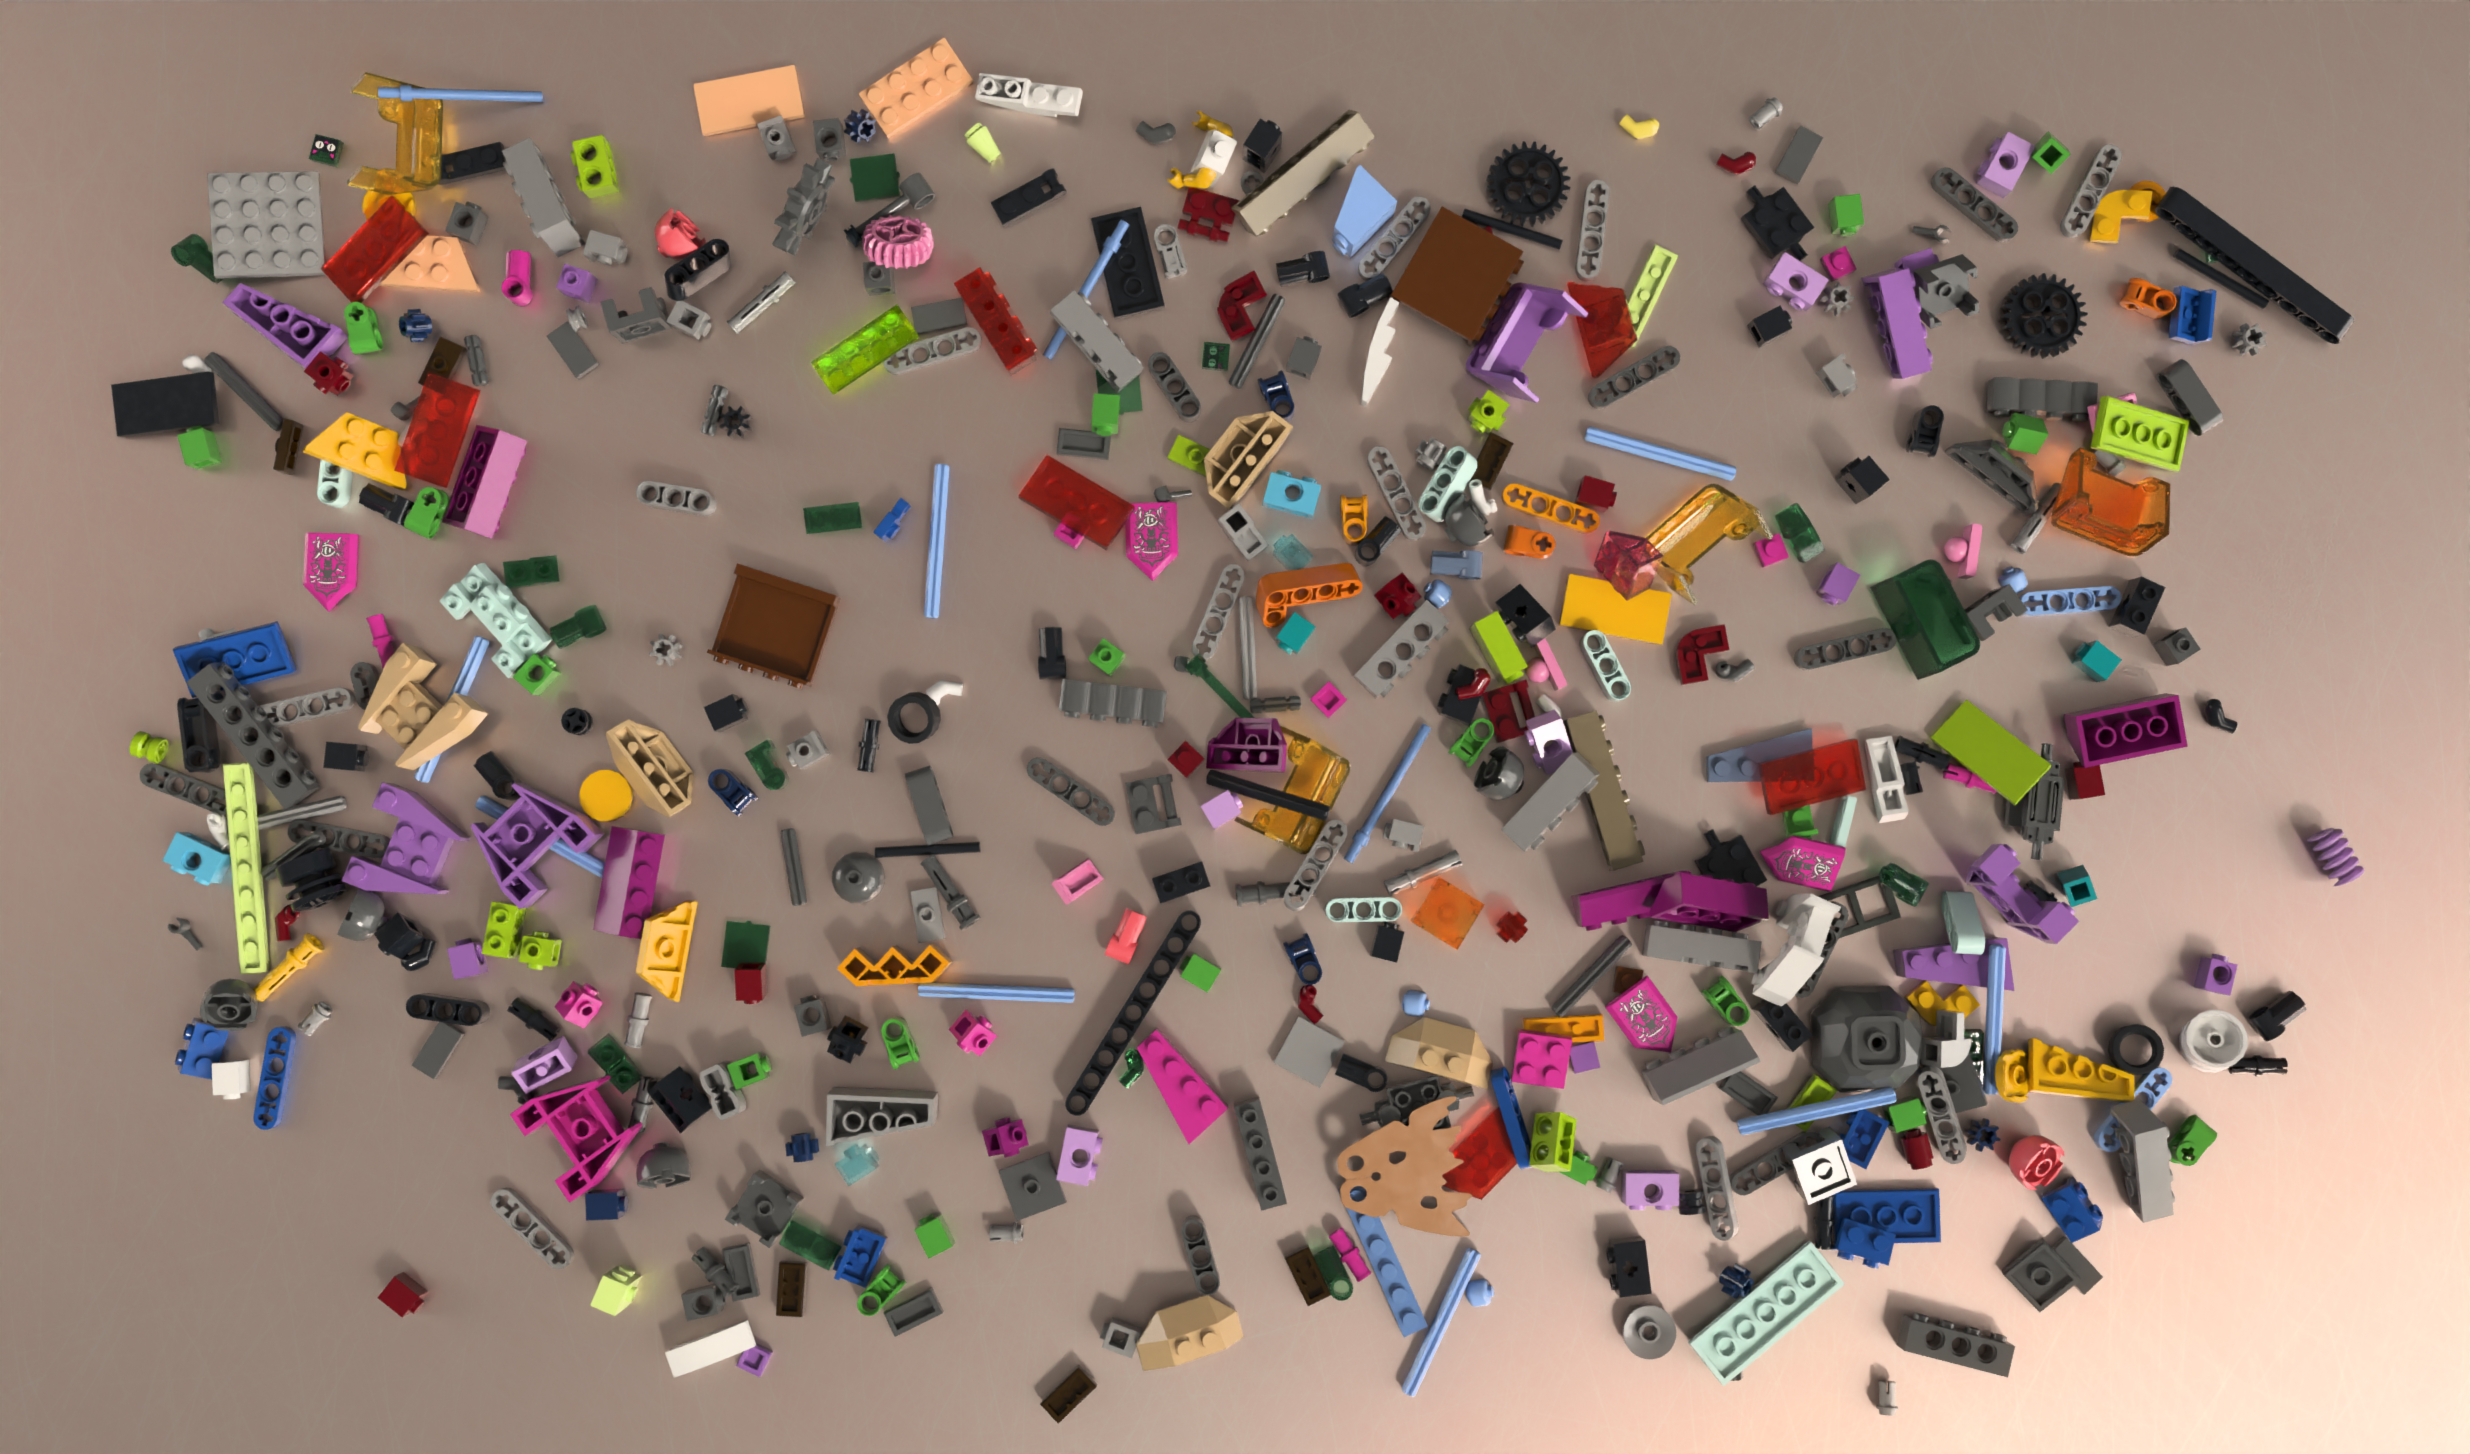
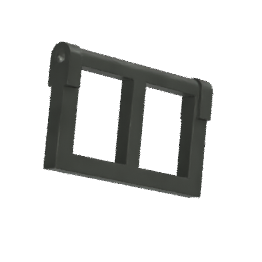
M1887 873L1818 896L1829 901L1848 895L1857 924L1844 928L1839 938L1901 918ZM1880 883L1890 913L1864 921L1855 891ZM1829 932L1825 942H1829L1830 940Z

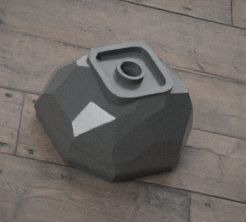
M1890 986L1835 987L1811 1013V1033L1813 1034L1811 1036L1812 1066L1840 1093L1870 1092L1889 1087L1895 1091L1915 1073L1921 1064L1923 1033L1920 1016ZM1877 1037L1880 1041L1879 1045L1873 1047L1872 1040Z

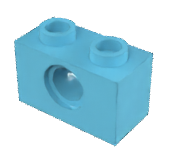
M1277 470L1276 473L1271 472L1263 506L1313 519L1321 485L1317 484V480L1309 477H1302L1301 480L1292 478L1291 473ZM1290 487L1297 488L1300 492L1299 497L1289 499L1285 494L1286 489Z
M176 832L162 860L171 865V870L180 874H186L187 872L195 876L194 881L207 886L210 883H221L231 864L229 851H222L220 847L189 832ZM197 854L201 857V862L198 866L194 861Z

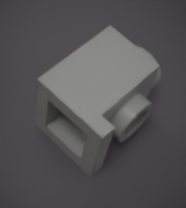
M782 115L757 124L767 153L772 160H784L796 152ZM780 136L778 141H772L773 138Z
M590 230L583 255L592 262H595L596 259V261L606 265H611L612 262L621 264V262H625L628 250L621 238Z
M684 301L676 302L666 321L672 328L699 340L701 335L706 336L711 328V322H709L711 317L706 312ZM692 319H696L693 327H690L689 322Z
M1843 353L1816 372V375L1834 398L1840 393L1845 397L1857 388L1855 385L1857 381L1855 372L1849 364H1845L1842 361L1846 357Z
M815 730L787 745L789 752L786 753V756L793 767L798 765L799 769H805L831 755L819 732ZM803 746L809 748V753L806 756H803L800 752Z
M1392 819L1391 824L1386 823L1383 838L1392 840V846L1407 849L1408 845H1412L1411 851L1418 852L1424 826Z
M1112 1318L1110 1324L1105 1323L1100 1335V1338L1104 1340L1102 1348L1132 1359L1142 1328ZM1117 1331L1124 1332L1125 1337L1117 1339L1115 1333Z

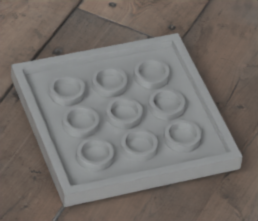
M318 171L207 173L213 267L216 279L326 275L320 174Z

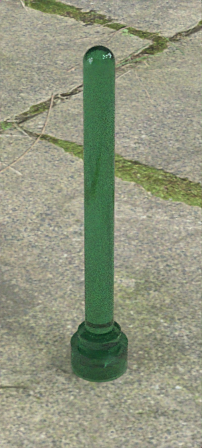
M1199 653L1187 663L1184 668L1191 675L1200 676L1240 718H1255L1207 669L1206 660Z

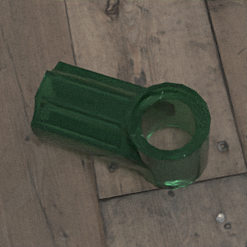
M190 234L171 248L172 257L178 264L185 267L191 265L216 284L224 279L215 278L213 253L208 250L207 243L201 236Z
M596 605L582 608L574 614V617L549 628L550 635L558 648L562 649L583 638H592L607 630Z
M1891 862L1887 866H1883L1878 874L1880 882L1894 891L1898 899L1914 907L1918 906L1929 886L1927 881L1908 873Z
M1334 1245L1314 1254L1313 1257L1329 1287L1332 1297L1336 1300L1344 1301L1353 1293V1281L1348 1275ZM1343 1280L1349 1285L1348 1291L1345 1293L1336 1292L1334 1284L1337 1281Z

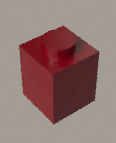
M1585 475L1580 481L1574 504L1604 513L1609 506L1613 507L1617 496V492L1613 491L1615 484Z
M1185 740L1167 760L1181 774L1188 778L1203 763L1205 758Z
M2079 761L2073 762L2074 768L2064 769L2070 800L2105 795L2100 765L2083 768Z
M739 963L734 970L736 1001H744L745 1004H757L768 993L766 963Z
M402 1272L393 1277L378 1296V1299L403 1318L410 1313L415 1314L425 1303L423 1297L428 1291L405 1272Z

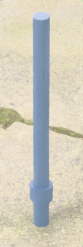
M411 85L378 87L379 98H401V101L444 99L543 102L541 91L412 88Z
M1120 220L1111 237H1107L1103 244L1104 249L1078 295L1082 292L1088 298L1112 254L1117 253L1121 246L1119 242L1129 227L1127 222ZM1060 325L1043 353V356L1052 360L1066 336L1065 331Z
M1421 725L1362 828L1354 834L1352 838L1354 841L1343 858L1353 864L1363 846L1366 847L1369 842L1371 831L1431 730L1427 725Z

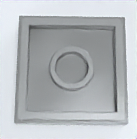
M1298 1016L1273 1063L1320 1088L1345 1041Z

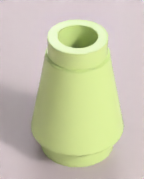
M980 122L964 134V137L967 139L966 143L989 163L1001 154L987 127H983Z

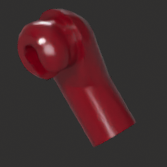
M1746 152L1744 155L1732 159L1722 153L1716 165L1735 175H1739L1751 170L1755 166L1756 156L1752 152Z
M1478 668L1474 672L1475 678L1470 685L1456 687L1458 700L1477 697L1483 694L1491 680L1490 674H1488L1485 668Z
M290 905L285 906L275 917L277 942L291 940L290 926L300 916V912H293Z
M1305 985L1299 991L1298 1008L1315 1025L1324 1015L1314 1006L1315 995L1317 994L1316 988L1313 985Z

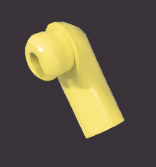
M1628 114L1619 123L1621 127L1637 139L1653 136L1659 128V123L1654 118L1636 122Z

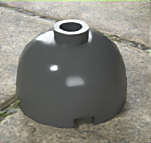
M1464 493L1456 498L1445 512V521L1448 526L1445 532L1453 542L1458 540L1463 545L1475 546L1494 536V531L1492 528L1487 531L1484 526L1488 523L1487 519L1471 499L1467 502L1465 501L1467 495Z
M1504 746L1497 747L1489 753L1492 758L1488 764L1485 761L1481 763L1475 776L1474 786L1478 788L1477 792L1487 798L1504 800L1513 794H1517L1524 785V765L1520 758Z
M852 852L844 855L836 863L832 871V884L835 892L843 900L850 903L863 904L872 901L881 893L885 884V874L881 862L867 852Z
M359 888L337 935L354 941H364L371 938L388 919L383 916L385 906L382 899L371 891Z
M238 979L220 980L211 985L202 998L200 1015L204 1022L207 1023L208 1020L215 1024V1029L223 1031L242 1030L246 1028L247 1023L251 1021L253 1023L256 1019L258 1009L256 992L244 981Z
M669 1143L653 1145V1149L645 1152L638 1161L636 1170L637 1185L642 1188L653 1189L657 1188V1184H666V1187H673L688 1182L691 1178V1169L687 1156L680 1149L670 1147Z

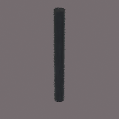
M1468 209L1463 211L1462 218L1560 250L1563 241L1561 239Z
M2178 248L2174 253L2173 257L2261 309L2268 305V299L2182 249Z
M980 842L932 844L929 846L875 847V858L981 852Z

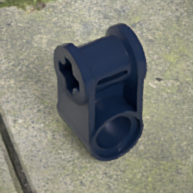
M1281 370L1278 372V375L1264 380L1262 378L1257 379L1269 411H1274L1285 421L1290 422L1294 416V402L1283 371ZM1283 404L1288 406L1290 411L1287 414L1281 415L1275 409Z
M717 769L711 772L708 777L709 787L739 817L743 814L742 810L753 800L756 801L758 799L754 791L730 770ZM721 773L725 774L728 778V784L724 788H720L716 783V779Z
M1303 934L1302 938L1291 943L1284 942L1283 945L1292 965L1294 964L1301 981L1308 985L1319 982L1322 977V969L1308 934ZM1304 945L1306 946L1305 948L1294 952L1295 949ZM1308 965H1313L1318 971L1316 979L1311 981L1303 977V969Z

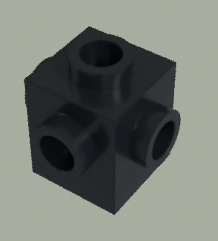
M845 1015L839 1026H834L828 1035L827 1040L831 1042L827 1052L851 1064L856 1055L861 1056L868 1042L864 1041L869 1027Z

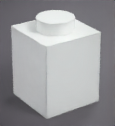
M249 1060L212 1063L213 1095H223V1100L241 1098V1093L251 1091Z

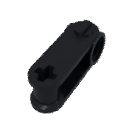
M179 698L177 710L184 767L190 773L213 772L221 764L216 721L198 698ZM204 753L205 761L200 765L199 757Z

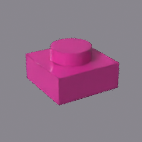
M1846 246L1820 259L1831 282L1857 269Z
M1067 513L1054 531V537L1076 550L1089 532L1090 526L1072 514Z
M1780 533L1753 543L1762 568L1789 558Z
M1327 682L1310 701L1329 718L1347 699L1330 682Z

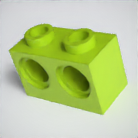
M603 135L572 141L574 150L571 151V158L574 166L578 167L579 175L576 176V182L579 190L583 191L589 198L620 192L608 140ZM590 151H596L592 159H586V155ZM601 175V180L597 184H591L593 177Z
M491 902L482 954L502 958L518 956L517 946L521 940L527 908L519 909L511 902Z
M1562 1112L1535 1113L1529 1166L1544 1172L1571 1171L1577 1119Z

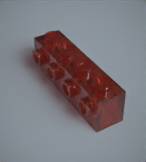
M981 267L954 283L958 293L1011 376L1037 360L1034 352L1038 349L1030 337L1025 339L1021 333V330L1024 329L1022 323L1016 315L1011 317L1007 309L1010 305L1003 293L999 296L993 288L997 284L989 272L984 274Z

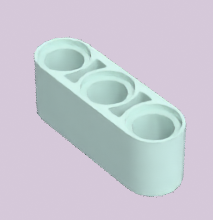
M1461 446L1452 447L1446 453L1420 497V510L1433 521H1444L1448 506L1463 493L1476 471V458Z
M321 459L317 496L321 502L327 505L342 508L350 500L353 472L340 467V471L334 475L333 468L335 465ZM337 489V497L331 500V492Z
M1599 630L1587 632L1581 637L1579 646L1604 695L1608 700L1614 702L1625 699L1631 692V685L1606 636ZM1589 636H1594L1598 639V649L1589 648L1587 645ZM1601 659H1606L1610 662L1611 670L1609 673H1604L1600 670L1599 662ZM1614 682L1622 685L1623 693L1621 696H1616L1612 693L1611 686Z
M1944 891L1941 898V909L1952 952L1982 955L1985 948V936L1973 893Z
M1391 897L1334 898L1325 905L1326 916L1334 922L1394 921L1402 913L1401 903ZM1389 901L1393 902L1397 908L1396 913L1390 917L1384 915L1382 910L1383 905ZM1336 902L1344 906L1343 915L1337 918L1330 914V907ZM1361 902H1366L1370 906V913L1366 917H1360L1356 913V907Z

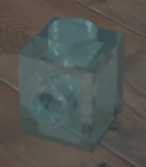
M1293 534L1288 538L1283 535L1273 545L1275 548L1273 556L1288 571L1303 569L1314 557Z
M857 1143L843 1152L845 1157L835 1163L848 1186L880 1166L877 1162L879 1161V1156L874 1148H868L866 1144L858 1147Z

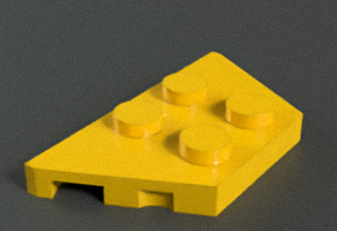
M348 412L311 441L303 450L306 454L401 491L406 488L401 447L398 444V432Z
M686 900L645 920L635 971L636 974L669 1000L677 1002L680 1000L697 901Z

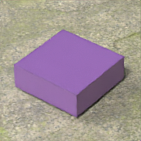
M1594 1041L1571 1046L1570 1060L1575 1074L1601 1068Z
M756 1343L755 1347L742 1352L736 1366L761 1377L773 1351Z

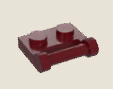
M1527 680L1482 694L1489 721L1494 727L1493 734L1496 744L1525 735L1524 731L1528 730L1527 726L1522 728L1519 726L1510 693L1517 691L1525 720L1535 717L1527 691L1529 687Z

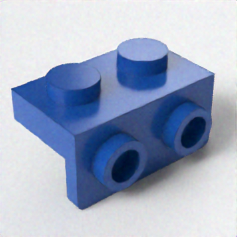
M2185 286L2174 287L2173 294L2177 302L2175 308L2171 311L2169 338L2187 344L2211 341L2216 290L2198 291Z
M193 1018L192 1024H187L184 1030L183 1039L186 1040L184 1049L178 1050L175 1059V1065H178L180 1074L212 1080V1063L219 1062L229 1031L215 1029V1024L201 1022L199 1018Z
M1865 1109L1851 1112L1846 1124L1850 1125V1128L1846 1135L1841 1133L1839 1136L1843 1141L1849 1161L1867 1169L1890 1122Z
M2073 1176L2067 1179L2066 1184L2043 1194V1202L2071 1243L2100 1231L2103 1214L2096 1204L2093 1205L2089 1200L2085 1186L2081 1182H2077Z
M1842 1218L1836 1244H1832V1249L1830 1250L1838 1252L1837 1257L1849 1261L1857 1258L1863 1260L1862 1265L1879 1269V1265L1889 1266L1896 1234Z
M860 1225L854 1231L849 1230L843 1242V1245L847 1246L844 1255L837 1257L833 1270L837 1271L834 1279L840 1280L842 1278L866 1288L885 1245L887 1236Z

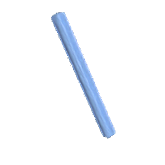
M1591 426L1586 430L1585 440L1729 481L1733 480L1736 474V467Z
M936 464L934 469L924 616L927 618H938L949 481V466L946 464Z
M480 636L474 637L448 699L454 692L467 696L489 645L487 639ZM441 753L417 768L414 778L428 783Z
M480 796L475 805L477 809L497 820L508 810L507 807L487 796ZM562 838L549 848L601 878L603 877L605 862L587 852L576 853Z
M1991 944L1989 946L1983 1091L1988 1095L1998 1094L1995 1082V1066L2001 1055L2006 948L2002 944Z
M938 982L918 984V995L924 997L1072 1003L1075 998L1073 988Z
M1884 1088L1739 1119L1737 1126L1740 1134L1746 1135L1895 1103L1896 1094L1893 1088Z
M1472 1248L1466 1250L1402 1386V1391L1409 1396L1414 1397L1481 1257V1254Z

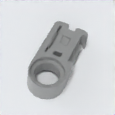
M1162 224L1154 232V241L1165 270V278L1171 279L1185 275L1187 273V266L1177 232L1173 226ZM1162 231H1169L1173 234V240L1170 243L1163 244L1159 241L1158 236Z

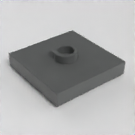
M1970 1053L1957 1066L1939 1068L1944 1074L1956 1113L1988 1104ZM1928 1065L1919 1066L1917 1069L1918 1074H1920L1921 1069ZM1927 1075L1926 1080L1931 1081V1091L1935 1090L1934 1084L1936 1079H1932L1931 1075ZM1933 1098L1931 1100L1932 1105L1936 1108H1944L1946 1106L1945 1101L1941 1098Z
M1049 1152L999 1170L1016 1221L1067 1202L1059 1180H1056L1057 1172Z
M2043 1238L2002 1270L2003 1275L2039 1312L2043 1311L2081 1281L2080 1276Z

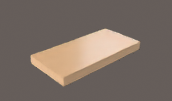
M795 65L693 84L704 137L757 127L758 123L782 115L785 121L805 117Z

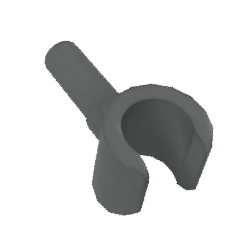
M1940 225L1935 229L1913 227V233L1933 236L1942 244L1948 243L1949 240L1947 238H1940V234L1944 231L1952 232L1945 225Z
M423 393L406 406L401 402H397L392 406L391 412L398 419L407 420L411 416L412 410L428 399V397Z
M1162 486L1155 489L1154 495L1157 502L1160 503L1168 502L1175 498L1191 497L1192 491H1174L1169 493L1167 486Z
M1183 656L1175 657L1174 668L1176 671L1192 673L1207 680L1208 673L1189 666L1190 658Z
M176 918L180 922L179 929L174 924H168L170 932L181 934L196 951L202 948L201 944L189 931L191 924L188 920Z

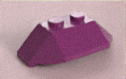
M1235 718L1221 730L1216 738L1213 737L1208 742L1206 768L1284 773L1287 743L1276 718Z

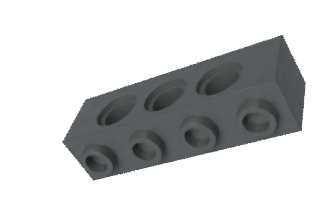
M1260 1097L1234 1103L1261 1211L1287 1204Z
M1914 1312L1913 1316L1904 1314L1897 1341V1346L1902 1350L2008 1378L2015 1346L2007 1341L2006 1336L1991 1332L1990 1336L1981 1334L1982 1330L1970 1326H1965L1964 1330L1955 1328V1323L1939 1319V1323L1929 1321V1316ZM1935 1331V1338L1931 1342H1926L1927 1333ZM1960 1337V1346L1952 1349V1341ZM1982 1344H1986V1352L1978 1356V1348Z

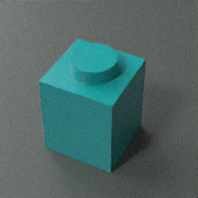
M1294 612L1277 635L1276 640L1279 642L1277 646L1289 655L1292 652L1298 654L1316 627Z
M2096 640L2083 643L2076 650L2075 655L2077 657L2072 664L2095 682H2100L2108 679L2122 659Z
M2084 865L2057 873L2065 897L2071 907L2097 899L2090 876Z

